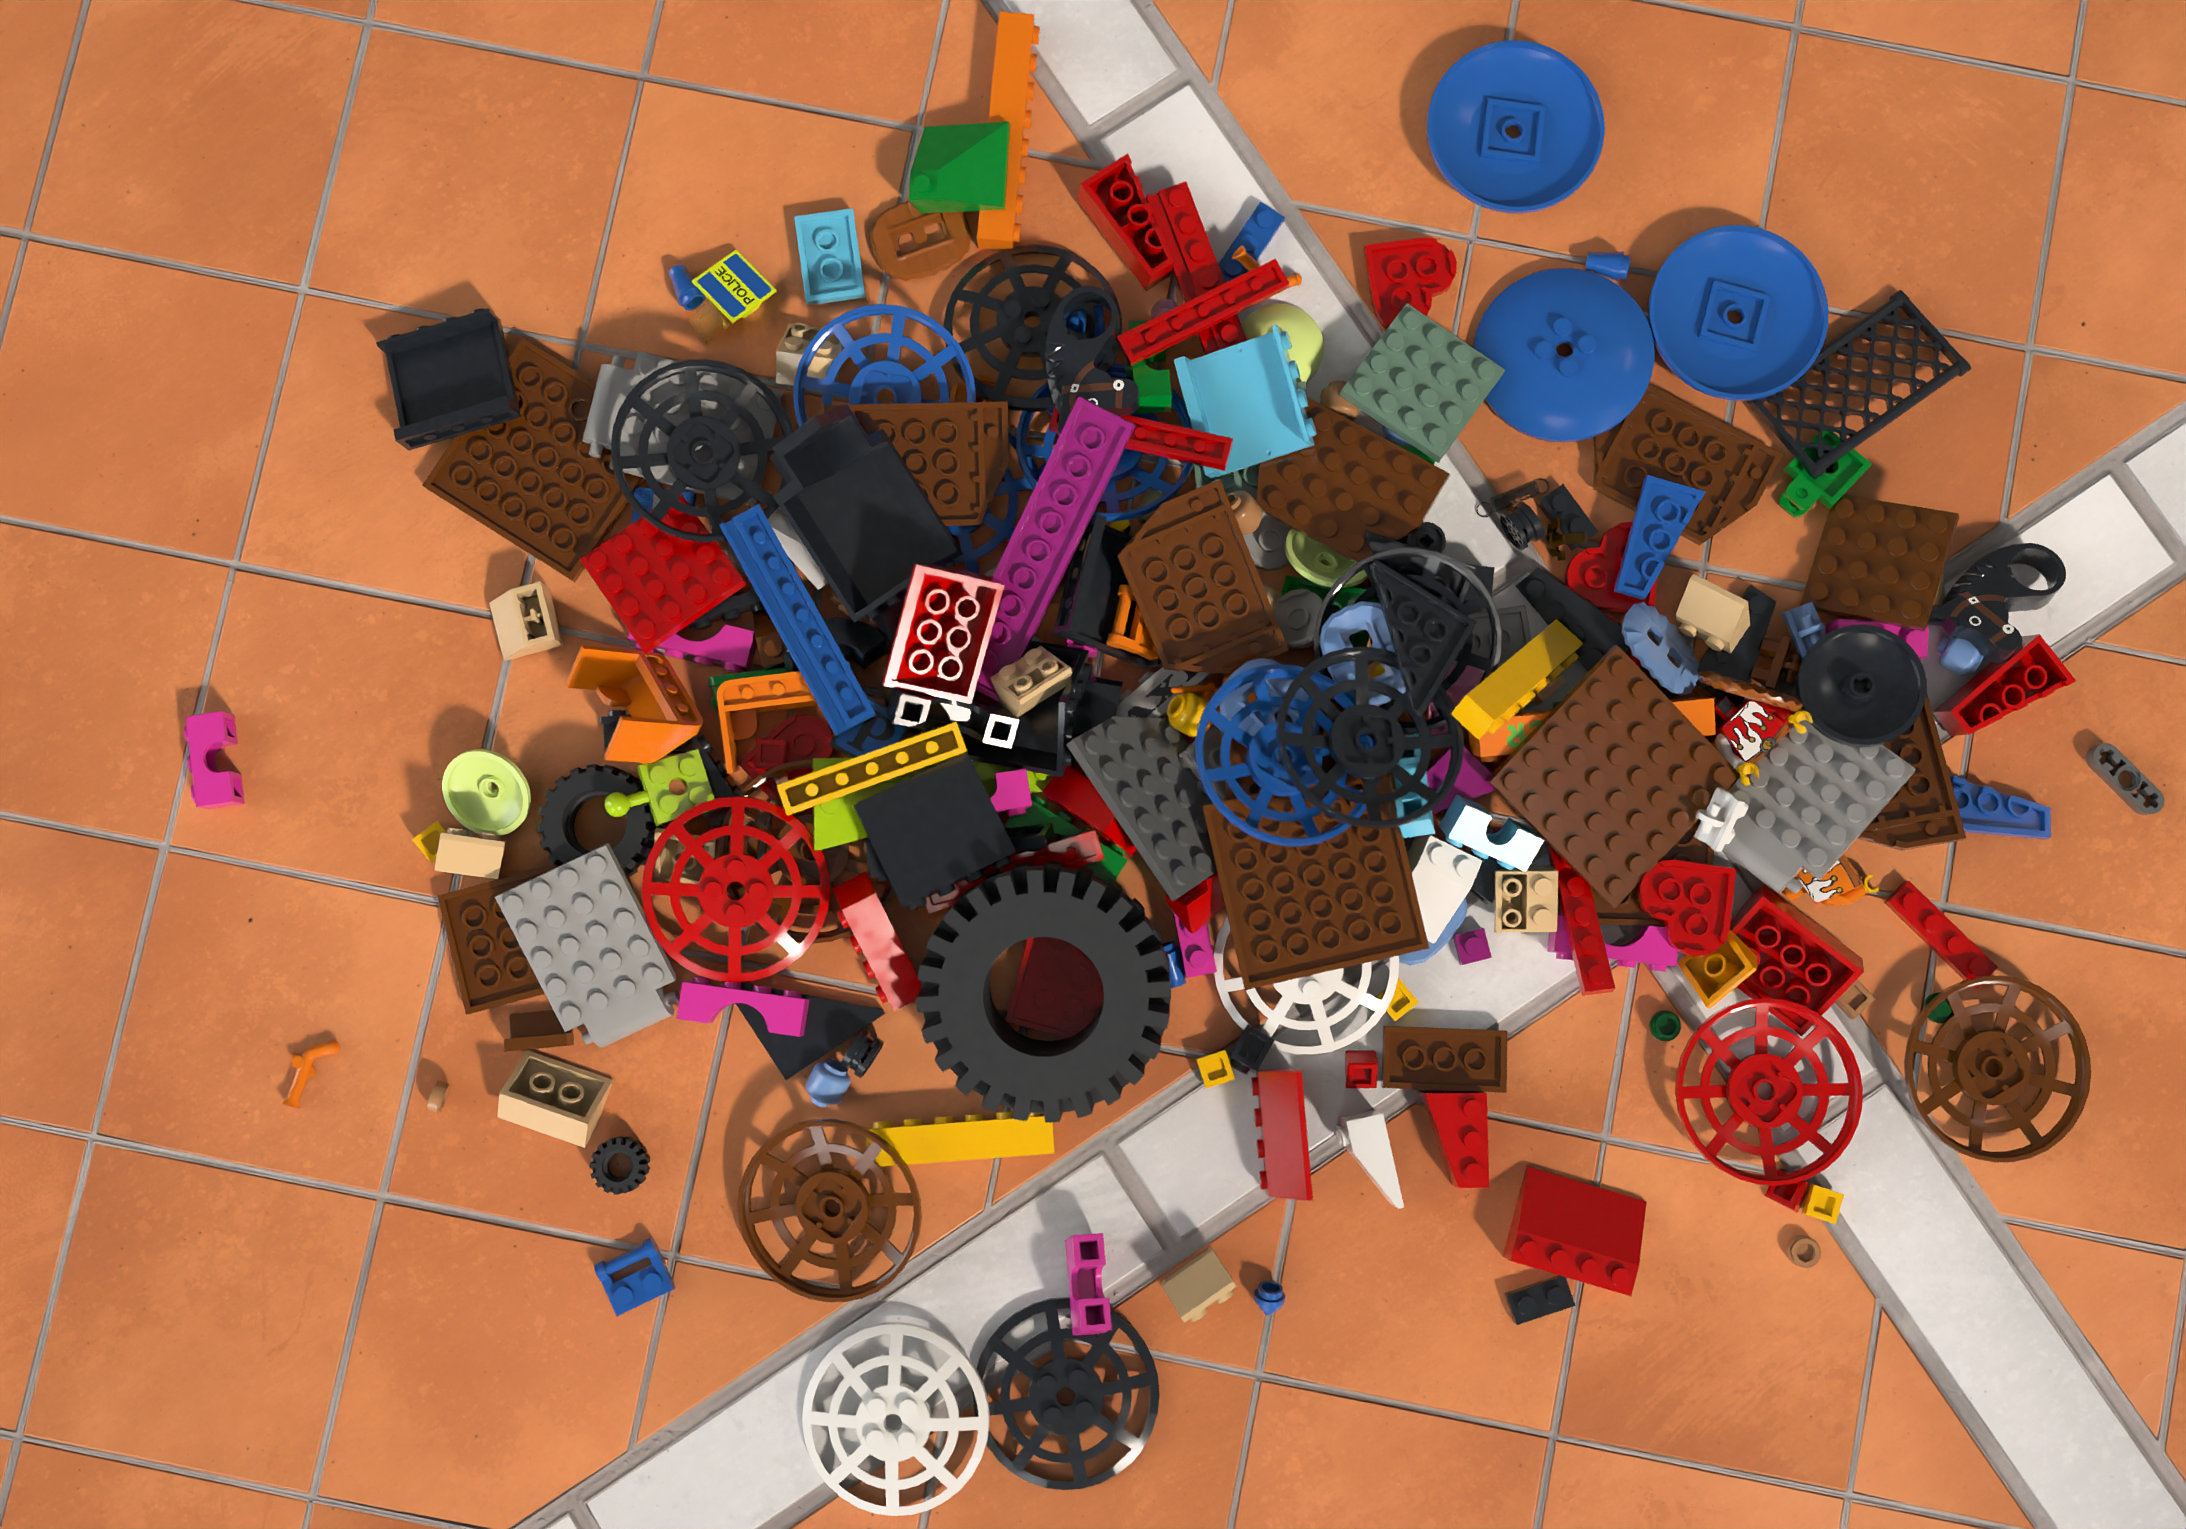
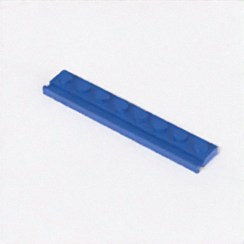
M758 504L733 517L731 521L725 524H719L835 736L876 716L875 711L760 505Z

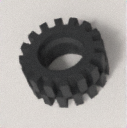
M620 1136L609 1139L597 1147L598 1150L593 1152L591 1156L593 1162H590L589 1168L593 1169V1173L590 1175L592 1179H596L597 1182L595 1184L598 1188L603 1187L604 1192H612L613 1195H619L638 1188L646 1180L645 1176L650 1171V1168H648L650 1157L646 1156L648 1151L645 1147L642 1148L640 1146L641 1142L632 1140V1137ZM616 1153H623L631 1160V1170L625 1177H616L609 1169V1161Z

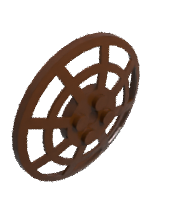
M813 759L791 761L775 766L756 777L738 796L749 797L762 784L774 778L777 785L788 782L786 772L813 768ZM780 795L770 802L777 806L783 804ZM730 807L725 816L723 826L731 825L732 807ZM761 811L755 821L744 817V826L763 830L779 841L793 828L788 823L781 831L764 825V822L771 814L766 811ZM802 811L794 813L793 815L814 836L813 814H803ZM730 835L720 837L719 857L728 854ZM749 836L747 854L757 858L758 839ZM801 837L788 851L792 854L798 866L802 885H820V874L816 860L809 859L804 855L803 847L806 842ZM848 843L822 850L830 880V898L827 912L832 911L838 928L819 932L812 944L831 942L853 934L850 926L844 928L837 916L836 911L841 908L833 891V887H835L833 880L844 869L857 875L865 871L867 873L866 863L863 864L848 858ZM780 857L768 870L770 874L781 870L792 881L789 869L785 861ZM869 877L870 880L876 882L875 877ZM889 880L877 882L886 886L879 898L884 908L895 892ZM740 882L730 883L727 887L730 897L733 899L742 898L738 889L744 887V885ZM773 898L772 900L782 907L776 922L779 926L789 911L792 898ZM801 904L798 913L817 914L819 904ZM758 922L754 923L757 927L766 931ZM792 930L786 932L798 943H801L808 934Z
M1980 976L1963 980L1948 987L1934 997L1922 1010L1912 1027L1906 1045L1904 1059L1905 1082L1909 1098L1917 1115L1927 1129L1942 1143L1956 1152L1974 1159L1995 1163L2016 1162L2032 1158L2049 1150L2060 1142L2074 1127L2083 1112L2089 1095L2091 1060L2086 1039L2078 1022L2068 1008L2054 995L2040 986L2023 979L2007 976ZM1980 985L2007 986L2001 1004L1981 1003L1965 1008L1958 992ZM2020 991L2026 992L2043 1002L2060 1022L2042 1030L2030 1016L2014 1008ZM1947 999L1953 1015L1939 1028L1932 1044L1917 1040L1919 1032L1929 1014L1941 1002ZM1983 1012L1997 1013L1992 1030L1976 1032L1969 1018L1971 1015ZM2010 1017L2022 1023L2033 1035L2019 1042L2011 1035L2006 1034L2005 1031ZM1958 1023L1965 1039L1959 1044L1956 1051L1941 1047L1947 1033ZM2065 1034L2068 1035L2075 1056L2076 1076L2074 1084L2055 1079L2056 1061L2050 1041ZM2040 1047L2044 1059V1076L2031 1073L2030 1060L2027 1054ZM1914 1052L1928 1056V1078L1934 1093L1922 1103H1920L1917 1097L1913 1080ZM1937 1059L1952 1063L1955 1080L1943 1088L1940 1086L1937 1075ZM1990 1059L1995 1060L1998 1066L1997 1072L1993 1076H1989L1985 1071V1065ZM2027 1085L2041 1088L2035 1101L2026 1111H2023L2016 1098L2021 1095ZM1961 1091L1967 1097L1974 1100L1971 1118L1960 1113L1948 1100ZM2052 1091L2071 1096L2069 1105L2061 1119L2042 1137L2031 1123V1120L2045 1107ZM1987 1104H2004L2012 1119L1999 1123H1985ZM1941 1105L1944 1111L1954 1120L1969 1127L1968 1146L1960 1144L1944 1134L1931 1121L1928 1114ZM2020 1128L2031 1143L2010 1151L1989 1152L1981 1150L1983 1132L2000 1133Z
M812 1119L782 1129L768 1139L754 1154L744 1171L739 1187V1224L752 1256L763 1271L778 1284L808 1299L823 1302H848L862 1299L878 1292L891 1283L904 1269L915 1251L920 1236L922 1221L921 1199L916 1181L908 1165L899 1153L882 1137L865 1127L848 1121ZM823 1127L847 1129L863 1135L872 1142L864 1153L848 1145L828 1143ZM810 1129L815 1145L799 1150L786 1162L769 1154L773 1147L786 1137L801 1130ZM882 1149L891 1156L901 1169L911 1193H894L886 1173L874 1161ZM830 1152L846 1154L859 1161L851 1172L834 1168ZM818 1154L821 1170L810 1177L794 1168L804 1158ZM762 1164L777 1172L771 1188L770 1207L752 1211V1185L756 1172ZM868 1168L879 1179L885 1193H868L866 1187L860 1181ZM787 1178L801 1188L798 1191L796 1203L780 1205L782 1186ZM826 1200H836L840 1205V1212L833 1213L829 1211L826 1207ZM887 1206L888 1208L887 1221L882 1233L868 1222L871 1207ZM897 1206H913L912 1232L906 1248L901 1253L889 1241L896 1223ZM797 1216L801 1226L807 1232L800 1242H797L789 1232L783 1218ZM773 1220L779 1237L792 1251L782 1267L774 1261L764 1248L756 1232L755 1223ZM861 1232L873 1243V1246L861 1254L850 1257L848 1241L855 1238ZM816 1240L827 1244H835L837 1259L817 1255L809 1251V1249ZM880 1251L894 1263L887 1272L877 1279L852 1287L851 1268L868 1262ZM802 1259L821 1268L838 1269L840 1288L815 1286L798 1279L792 1273Z

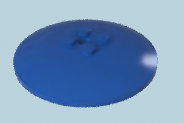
M1528 41L1495 42L1481 46L1461 57L1439 81L1432 96L1427 115V139L1430 152L1445 180L1458 193L1471 202L1503 213L1520 214L1536 212L1550 208L1570 197L1582 186L1593 171L1603 147L1605 133L1602 104L1587 75L1578 65L1562 53L1550 47ZM1510 126L1516 127L1520 132V137L1515 139L1508 137L1505 129Z
M1730 225L1703 231L1686 240L1673 251L1659 269L1653 282L1649 297L1648 317L1653 341L1660 356L1672 372L1683 382L1715 398L1749 401L1774 395L1792 385L1805 374L1823 347L1827 334L1829 311L1826 292L1821 278L1809 259L1797 247L1783 237L1761 228ZM1727 312H1738L1741 322L1739 324L1731 323L1727 318Z
M1569 268L1540 271L1508 286L1493 300L1485 311L1476 331L1473 345L1475 350L1505 369V372L1485 399L1491 410L1502 421L1518 432L1550 442H1575L1589 439L1610 430L1623 421L1635 409L1648 387L1652 376L1655 354L1649 323L1637 302L1623 288L1611 280L1589 271ZM1560 344H1568L1571 346L1573 353L1568 357H1562L1557 353L1556 347Z

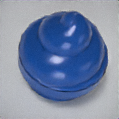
M1273 1281L1261 1282L1254 1292V1301L1264 1311L1265 1315H1272L1285 1302L1283 1287Z

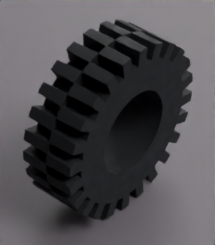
M1048 861L1045 866H1031V862L1018 864L1010 871L1003 873L998 871L989 875L982 883L967 890L947 912L929 939L926 946L928 948L926 956L920 964L918 980H921V990L916 997L917 1012H923L925 1023L921 1031L926 1044L933 1042L938 1050L935 1057L936 1064L942 1072L950 1068L958 1076L955 1087L967 1096L973 1089L983 1096L982 1107L992 1112L996 1111L999 1104L1012 1108V1118L1016 1120L1027 1121L1032 1112L1044 1113L1045 1123L1060 1122L1063 1112L1075 1110L1077 1118L1092 1114L1094 1104L1105 1100L1108 1106L1121 1098L1124 1086L1129 1082L1135 1086L1144 1076L1145 1065L1150 1058H1156L1161 1047L1162 1035L1168 1027L1171 1001L1170 966L1155 923L1151 924L1145 915V908L1136 898L1131 900L1122 892V886L1111 878L1106 882L1094 876V870L1084 866H1079L1076 870L1062 867L1063 862ZM1035 937L1057 938L1078 947L1090 958L1102 980L1104 1001L1097 1016L1086 1028L1068 1039L1041 1041L1028 1038L1016 1032L1001 1018L991 997L990 973L997 957L1015 943Z

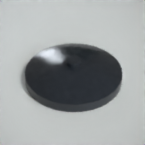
M1851 625L1829 632L1810 648L1798 670L1796 691L1798 700L1803 703L1802 711L1810 713L1813 723L1810 724L1822 735L1846 746L1874 747L1894 740L1913 725L1925 703L1927 680L1918 655L1902 638L1880 627Z

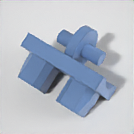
M1813 602L1782 613L1797 653L1801 656V662L1810 648L1826 635L1824 631L1826 626L1824 623H1821Z

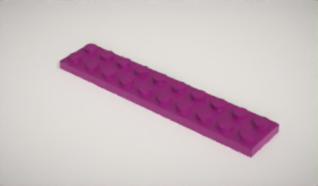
M1078 396L992 576L1004 584V589L975 690L997 702L1001 701L990 678L997 674L1004 666L1011 665L1025 655L1136 427V424L1081 396Z

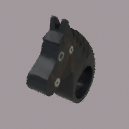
M1083 286L1069 292L1054 312L1048 329L1046 368L1050 393L1055 408L1060 415L1058 422L1059 435L1068 420L1078 396L1118 416L1131 415L1140 405L1139 389L1135 382L1130 379L1113 380L1108 373L1097 369L1119 334L1120 320L1113 298L1106 291L1094 286ZM1084 303H1097L1108 309L1112 319L1107 330L1100 336L1092 339L1081 338L1079 341L1078 337L1071 333L1069 334L1066 328V321L1071 311L1077 306Z
M2013 544L1999 548L1975 562L1960 576L1944 597L1941 606L1931 611L1928 624L1942 626L1948 637L1954 636L1959 639H1965L1973 644L1989 661L2003 663L2013 655L2022 643L2020 632L2008 623V612L2037 610L2046 606L2065 582L2066 569L2064 563L2054 551L2040 544ZM2025 564L2037 569L2044 576L2048 589L2034 590L2025 587L2015 577H2011L2013 574L2009 566Z

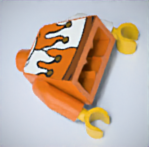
M1843 854L1820 881L1802 868L1795 879L1801 882L1803 887L1797 894H1794L1788 888H1785L1784 892L1791 901L1808 893L1815 904L1821 902L1826 906H1847L1865 896L1866 893L1877 892L1879 886L1869 888L1867 881L1873 878L1874 875L1859 876L1845 854Z

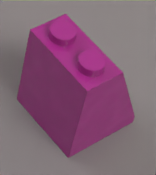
M1447 747L1426 770L1428 786L1434 791L1439 789L1447 773L1450 761V747ZM1465 747L1461 769L1454 786L1442 802L1432 810V815L1448 809L1456 794L1472 800L1495 790L1486 781L1492 773Z

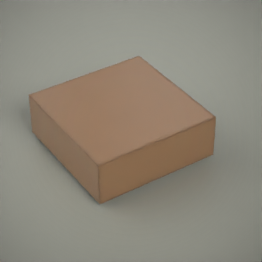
M1857 979L1838 998L1835 1004L1850 1019H1855L1876 998Z

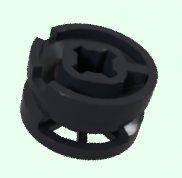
M1525 502L1515 505L1513 511L1507 510L1500 514L1499 519L1503 531L1517 549L1524 550L1528 547L1529 542H1537L1544 537L1543 527L1537 515Z
M863 1029L846 1052L840 1066L845 1069L851 1068L854 1070V1075L862 1078L885 1042L880 1038H872L870 1032Z

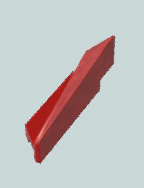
M1217 872L1174 901L1170 899L1168 894L1165 895L1166 902L1192 934L1197 932L1225 906Z

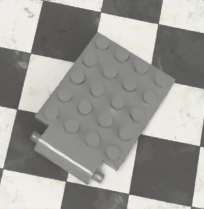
M638 351L634 370L623 368L625 359L619 356H613L611 365H601L582 439L583 442L591 444L590 456L601 458L603 448L611 450L613 425L619 408L631 390L655 370L677 361ZM707 371L696 372L699 390L719 392L736 400L746 386L742 382L723 374ZM684 373L659 381L640 398L655 410L668 398L686 392ZM769 388L781 402L783 391ZM756 393L745 408L758 421L765 439H769L773 436L777 418L765 400ZM700 400L703 416L721 420L729 410L727 406L717 402ZM688 402L673 407L663 417L677 427L680 423L690 418ZM633 408L627 415L622 429L620 456L639 455L640 435L647 419ZM739 416L730 428L736 435L738 442L755 441L750 427ZM655 426L649 438L648 454L666 453L669 437ZM699 446L695 449V456L700 461H708L712 458V452L706 446ZM758 453L741 456L737 472L750 481L753 480L757 469ZM611 460L610 466H609L610 469H613L612 460ZM668 465L650 467L656 481L673 485L676 481ZM641 468L623 469L624 473L644 478ZM730 481L716 489L717 498L733 501L744 492ZM689 487L685 488L691 491L703 493V491L695 490ZM751 497L744 505L754 507L757 500Z
M1806 720L1798 723L1806 727L1807 732L1803 734L1798 733L1794 725L1791 724L1789 726L1792 729L1755 764L1759 768V779L1753 774H1747L1746 776L1750 779V785H1742L1739 778L1728 790V792L1743 800L1748 805V809L1744 817L1737 818L1733 826L1735 836L1730 841V844L1724 845L1722 851L1779 894L1785 888L1797 894L1803 887V884L1794 877L1803 868L1820 881L1914 774L1916 768L1883 745L1874 747L1846 746L1825 737Z
M609 843L495 897L565 1032L584 1023L588 1030L582 1033L584 1043L588 1045L595 1042L599 1048H603L674 1015L672 1005L679 1002L680 995L676 990L666 994L663 986L674 982L677 976L662 946L658 943L649 927L646 915Z

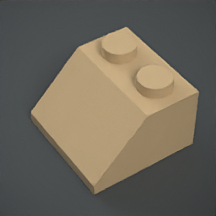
M1695 574L1691 576L1675 615L1678 629L1688 637L1694 638L1697 636L1705 640L1706 645L1715 651L1721 652L1724 650L1731 654L1750 626L1748 601Z

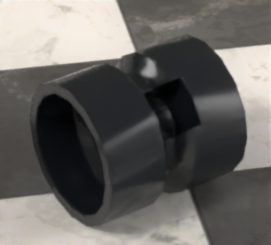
M1423 522L1418 530L1406 535L1403 543L1442 553L1445 549L1446 538L1439 526L1431 522Z

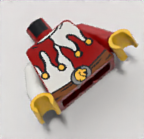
M1724 696L1714 705L1715 712L1724 720L1715 728V746L1720 754L1738 771L1742 785L1748 786L1750 785V779L1746 775L1753 774L1759 779V768L1755 764L1792 729L1789 725L1793 724L1795 730L1803 734L1807 732L1806 727L1798 723L1803 720L1813 723V720L1807 711L1795 712L1751 699L1736 707Z

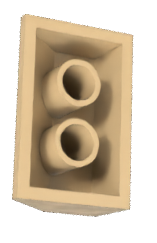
M526 1050L499 1093L497 1117L585 1148L598 1125L613 1080Z

